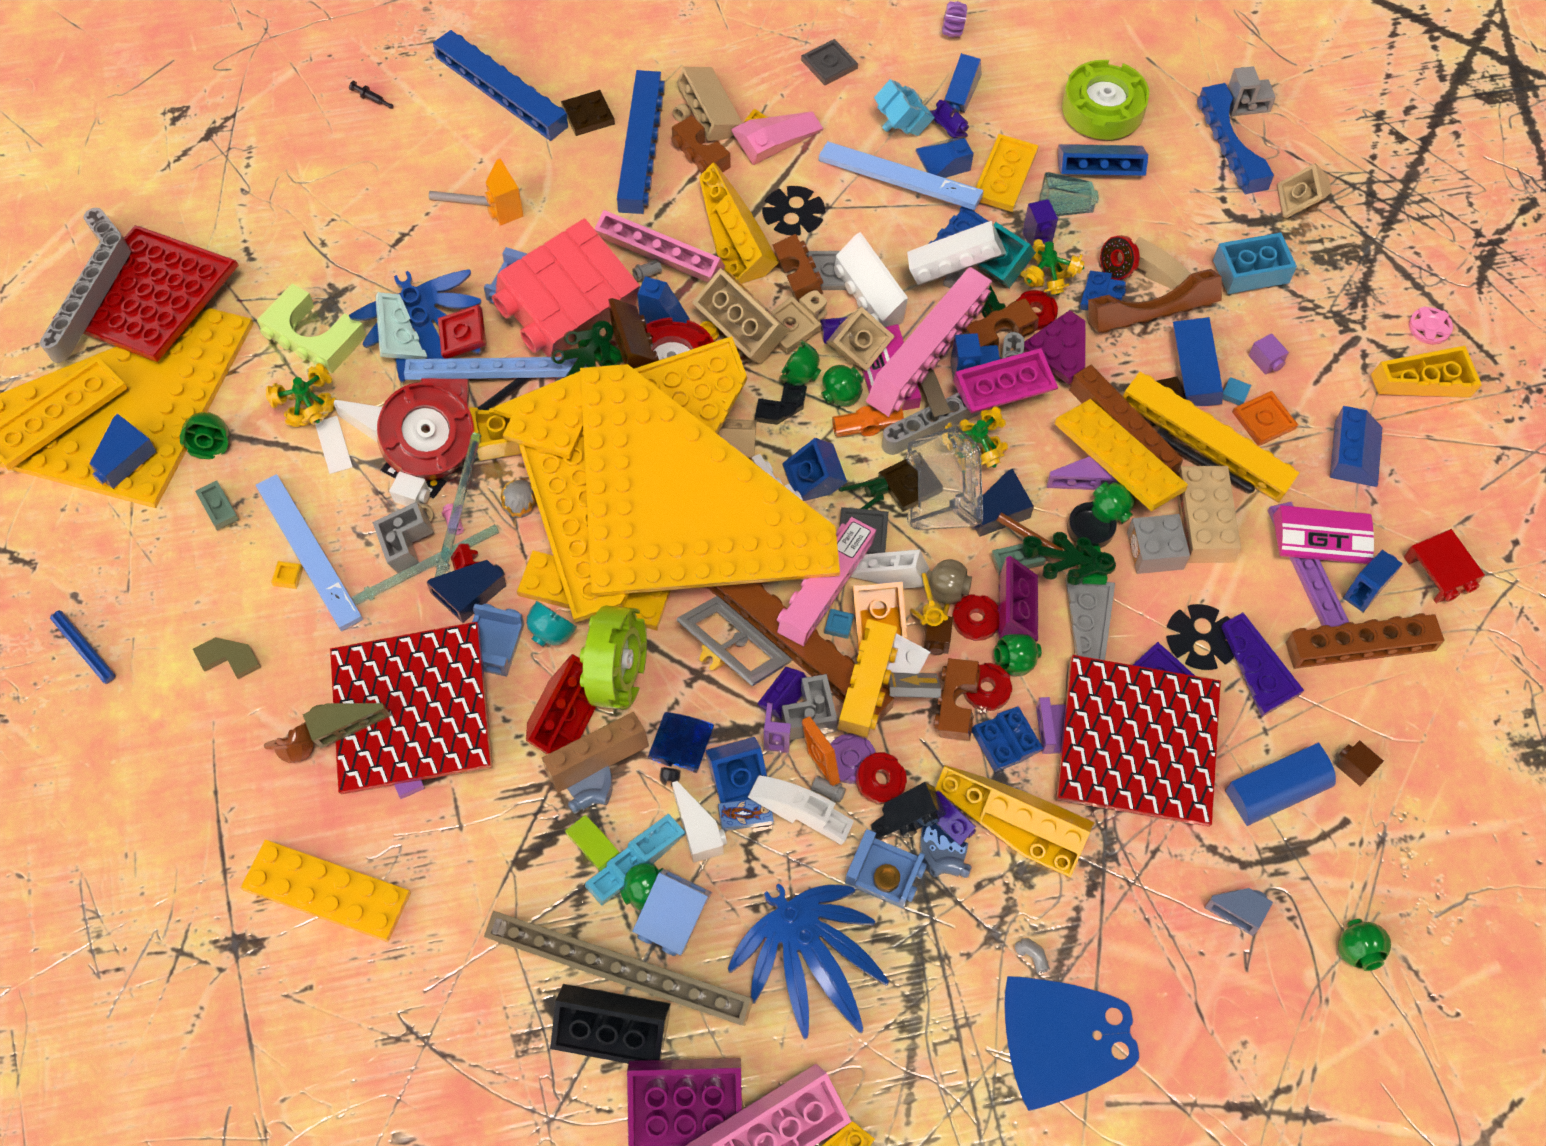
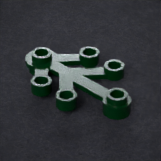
M597 321L589 330L567 331L564 334V340L567 344L575 345L579 340H591L586 347L563 351L556 349L551 353V360L557 364H562L565 360L578 358L565 377L579 372L580 368H583L585 364L586 367H596L594 352L600 346L602 357L600 366H604L607 360L611 362L610 366L615 365L614 360L611 359L609 341L614 334L612 325L606 321ZM602 328H605L606 334L601 337L599 332ZM570 334L575 335V339L572 342L568 340ZM560 352L562 354V358L559 361H556L555 355L556 353Z
M1054 533L1052 543L1063 548L1065 551L1042 546L1041 539L1036 536H1027L1023 539L1022 551L1026 557L1035 558L1037 555H1043L1061 560L1044 565L1042 574L1046 579H1055L1058 572L1076 565H1086L1083 568L1070 569L1068 571L1067 582L1071 585H1078L1083 577L1096 572L1102 575L1111 574L1116 568L1114 557L1106 552L1099 553L1086 537L1078 538L1076 547H1074L1067 539L1065 533ZM1081 553H1087L1089 556H1084Z

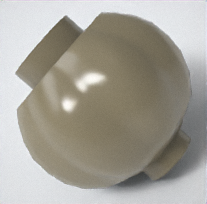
M946 559L939 562L933 571L928 570L927 578L931 593L937 601L944 604H955L962 600L963 595H969L972 576L967 575V568L961 562Z

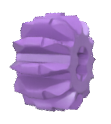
M950 1L947 4L942 26L944 35H948V37H960L962 35L967 16L966 4L958 1Z

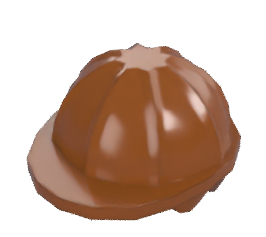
M304 722L293 730H289L288 737L269 741L264 744V748L274 749L277 756L285 762L296 763L305 760L311 754L314 742Z

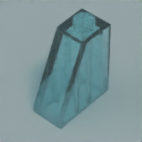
M1046 172L1039 201L1049 199L1056 215L1065 216L1093 213L1095 204L1099 201L1098 191L1094 190L1091 181Z

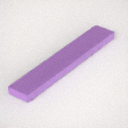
M1292 501L1269 507L1268 513L1273 524V515L1280 505L1293 506ZM1289 557L1321 626L1330 625L1335 627L1349 622L1320 560Z

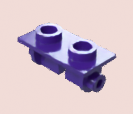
M939 100L936 103V110H930L934 116V121L942 125L947 130V134L953 138L967 137L968 134L965 131L969 128L968 121L958 112H955L952 117L955 109L946 100Z
M937 791L946 813L945 816L939 818L937 824L961 846L967 837L970 838L976 832V826L940 791Z

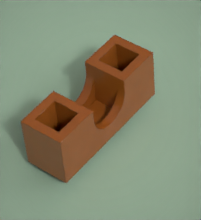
M692 115L672 126L671 140L673 145L679 148L686 158L698 167L701 173L713 162L717 164L722 172L731 168L730 152L720 142L716 141L710 145H702L705 143V128Z
M794 234L772 245L784 273L797 269L794 273L787 275V279L798 302L800 298L814 290L823 294L820 285L824 284L819 271L815 273L813 271L816 265L812 256H806V253H809L804 240L800 242L797 235Z
M1024 298L1010 303L1000 311H993L981 320L971 322L966 327V334L978 333L980 347L998 345L999 349L997 332L1010 330L1024 337L1038 330L1039 318Z
M948 658L947 666H943L942 681H945L944 690H941V697L938 698V705H941L940 714L935 715L934 728L938 730L940 738L971 740L974 719L972 709L957 706L956 700L963 693H977L981 670L978 661Z

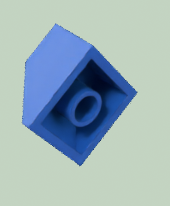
M818 438L812 439L783 462L790 485L794 491L800 493L803 501L831 495L847 483L834 444Z
M755 737L705 750L720 803L750 800L748 795L759 775L767 777L762 750Z

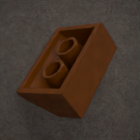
M614 298L608 299L611 325L624 364H628L635 369L659 361L656 350L652 351L651 349L653 342L650 332L646 333L644 329L647 328L644 315H639L638 309L634 305Z

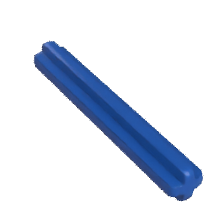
M60 610L51 614V621L100 680L105 684L114 680L115 674L65 614Z

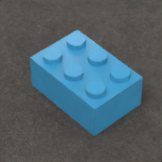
M1281 232L1219 243L1213 258L1217 271L1222 276V282L1227 294L1290 283L1297 268Z

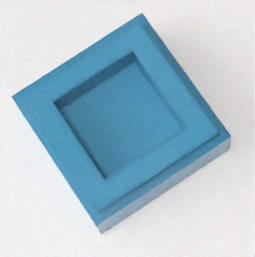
M1230 377L1223 392V399L1241 405L1245 402L1251 385Z
M830 609L824 634L848 639L854 614Z

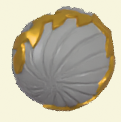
M512 480L501 491V504L509 516L522 518L532 513L537 501L531 483L525 480Z

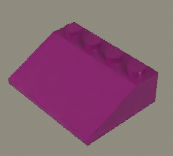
M741 1058L629 1061L627 1069L628 1145L685 1146L742 1110Z

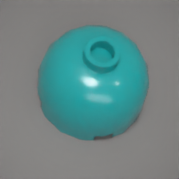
M538 601L531 607L527 615V627L534 635L532 640L543 647L546 643L553 646L562 645L571 638L577 626Z

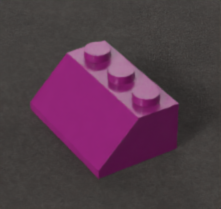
M1008 556L1000 572L999 639L1005 635L1023 634L1031 636L1036 642L1038 641V575L1012 556Z

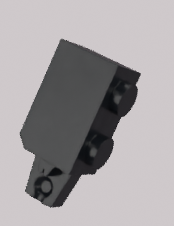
M923 782L885 802L882 809L884 815L871 824V829L876 833L875 838L878 840L894 835L908 838L915 835L919 828L938 823L939 818L945 816L946 813L935 787Z

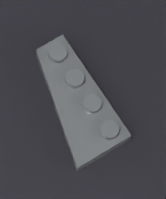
M1066 575L1075 655L1105 660L1115 583L1107 582L1106 585L1082 584L1081 582L1078 585H1071L1067 582Z

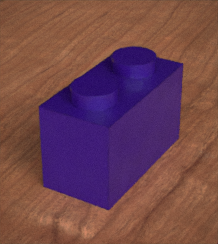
M1049 199L1028 204L1022 233L1027 243L1032 247L1036 239L1042 240L1044 245L1046 242H1053L1058 217Z

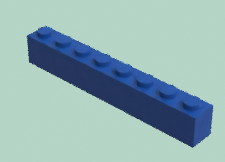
M449 30L433 42L435 56L438 60L549 141H552L568 128L567 113L562 107L556 106L548 97L542 96L534 87L527 85L520 77L510 73L505 66L499 65L491 56L485 55L477 46L467 42L463 36Z
M636 70L617 194L618 213L644 214L645 206H649V193L647 189H651L652 176H649V174L654 171V160H652V156H656V143H654V140H658L659 129L656 125H660L661 112L658 111L663 107V96H661V93H665V81L661 80L660 71Z

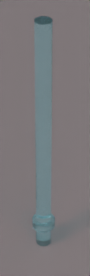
M472 433L440 558L435 564L437 568L435 577L446 574V571L450 569V564L448 563L481 438L479 433Z
M494 524L370 588L368 586L363 588L364 591L351 598L355 606L368 599L372 601L375 599L374 596L451 558L459 544H469V547H472L498 534L499 530Z

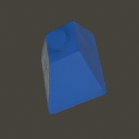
M951 138L916 148V153L927 173L947 178L971 171L974 153L965 138Z

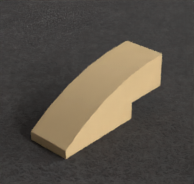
M1138 237L1135 244L1140 254L1138 268L1146 271V278L1174 290L1191 274L1175 258L1153 243L1141 237Z

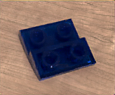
M664 712L647 758L669 767L674 764L697 773L714 724L686 715Z

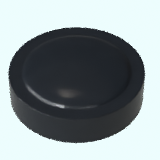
M1086 502L1076 506L1072 510L1067 523L1068 533L1073 541L1077 542L1078 538L1086 537L1091 541L1092 546H1100V548L1110 543L1117 528L1116 520L1110 521V523H1103L1096 519L1092 513L1093 502Z

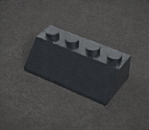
M563 984L555 1000L550 1049L629 1064V1061L661 1060L671 1003Z

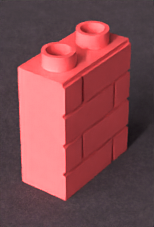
M583 218L566 229V231L561 232L544 243V245L523 256L522 259L501 270L497 274L496 293L492 295V300L503 317L508 319L514 315L524 327L520 330V336L530 351L536 353L542 350L547 357H551L552 351L556 349L563 351L574 346L567 344L564 340V334L567 331L589 330L597 321H606L608 323L611 321L608 299L614 298L635 305L640 285L603 239L598 236V233L590 223ZM570 334L568 336L569 342L574 341L575 335ZM556 353L555 357L559 356L561 353Z

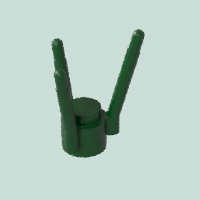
M882 475L865 482L839 488V491L843 492L864 487L867 496L874 497V499L860 508L867 510L877 502L883 501V494L888 493L889 490L886 479Z

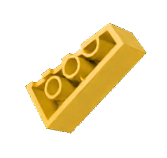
M1465 345L1382 361L1371 373L1378 394L1470 398L1482 386Z
M469 407L474 424V439L479 461L521 454L519 444L505 440L503 437L510 418L495 414L494 408L478 410L476 407Z
M870 619L867 620L864 640L861 641L858 663L854 665L850 681L851 687H848L839 718L838 730L867 738L870 729L875 730L879 715L875 714L876 707H882L885 693L881 692L883 684L888 685L892 672L888 670L890 662L895 663L898 649L894 648L897 632L896 626Z

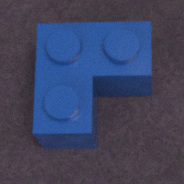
M978 333L955 335L950 360L953 378L956 371L1000 360L998 345L980 347Z

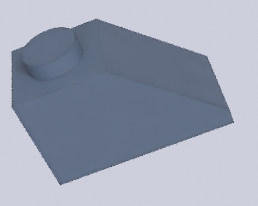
M1246 888L1213 895L1206 904L1205 909L1253 936L1262 925L1273 902L1267 899L1264 893Z

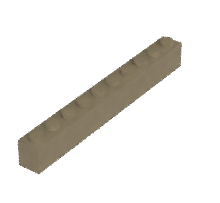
M496 911L492 912L484 935L485 938L742 1026L746 1025L754 1000L753 998Z

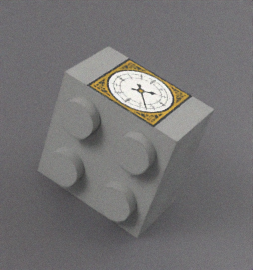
M1180 514L1132 518L1127 535L1136 573L1184 570L1190 553Z

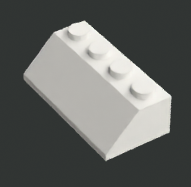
M992 221L908 251L907 254L910 272L917 285H922L1006 254V250Z
M857 233L836 255L834 272L838 278L845 282L846 290L849 294H853L857 300L858 307L862 306L884 327L900 325L904 320L908 297L862 233Z

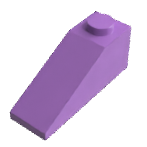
M1089 456L1051 471L1047 480V488L1096 490L1106 481L1109 485L1118 481Z

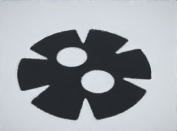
M787 186L788 196L781 189H777L768 195L765 202L775 207H763L762 214L768 225L779 221L774 228L775 231L791 236L794 234L801 235L800 225L808 233L820 226L823 219L813 214H825V205L820 196L808 200L814 191L802 186ZM792 197H800L803 199L804 204L800 208H793L789 205V200ZM787 213H795L798 215L799 221L796 224H787L784 221V216Z
M1203 604L1188 605L1191 619L1180 609L1172 615L1167 628L1180 634L1166 636L1167 642L1177 658L1190 652L1185 662L1186 665L1201 670H1213L1218 668L1214 655L1225 665L1234 658L1221 628L1223 623L1230 620V618L1225 616L1215 622L1219 609ZM1199 618L1207 619L1211 623L1210 632L1205 634L1199 633L1194 627L1195 621ZM1198 640L1208 642L1211 647L1210 653L1204 656L1197 654L1193 648L1194 643Z

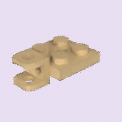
M817 290L807 293L799 299V302L792 296L771 311L784 324L787 322L789 324L795 323L794 327L789 328L790 331L778 344L787 354L795 349L801 340L806 341L821 330L820 320L824 319L827 315V310L825 309L827 300Z

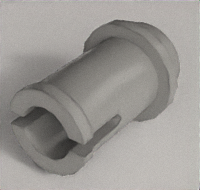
M655 259L643 265L637 264L632 269V272L637 281L643 282L645 276L649 277L661 273L662 267L660 262Z
M817 776L812 784L811 791L830 798L834 803L835 801L840 803L846 788H843L841 783L832 786L826 779Z

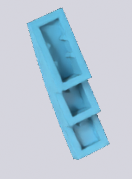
M667 814L630 841L628 848L608 861L606 868L585 883V887L601 906L617 895L620 890L624 889V878L631 867L639 863L654 864L685 835V831L670 814Z

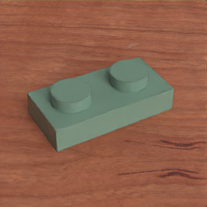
M217 480L195 491L216 530L239 520Z
M1022 544L992 550L991 554L998 575H1000L1005 559L1008 556H1012L1028 569L1042 566L1046 561L1043 555H1037L1035 558L1026 557L1022 551Z

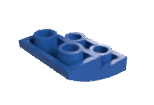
M1019 706L1000 712L995 718L972 727V733L995 773L1020 763L1044 749Z

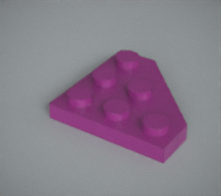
M1071 310L1067 311L1024 342V353L1041 348L1051 372L1067 384L1072 383L1073 376L1085 368L1086 321Z

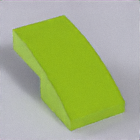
M586 815L565 830L568 838L582 850L585 857L599 871L603 870L607 866V862L619 854V851Z

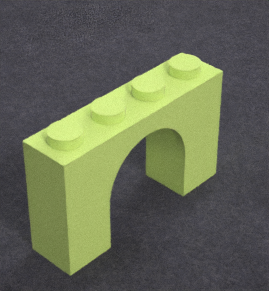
M291 284L257 319L260 332L265 338L277 341L282 348L294 351L301 359H308L315 366L321 363L330 373H333L366 338L363 324L359 321L351 320L349 315L344 313L328 331L321 335L305 337L295 332L297 325L314 308L310 293Z

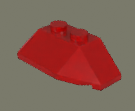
M571 654L550 678L527 721L526 741L546 754H550L580 739L596 706H592L589 703L584 687L580 686L583 663L574 654Z

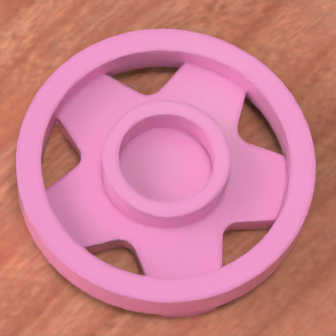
M1425 306L1413 313L1409 321V329L1412 335L1419 341L1435 345L1443 343L1449 338L1453 330V324L1449 314L1444 310L1441 311L1437 308ZM1417 330L1423 331L1424 336L1421 335ZM1436 335L1443 336L1441 338L1435 339Z

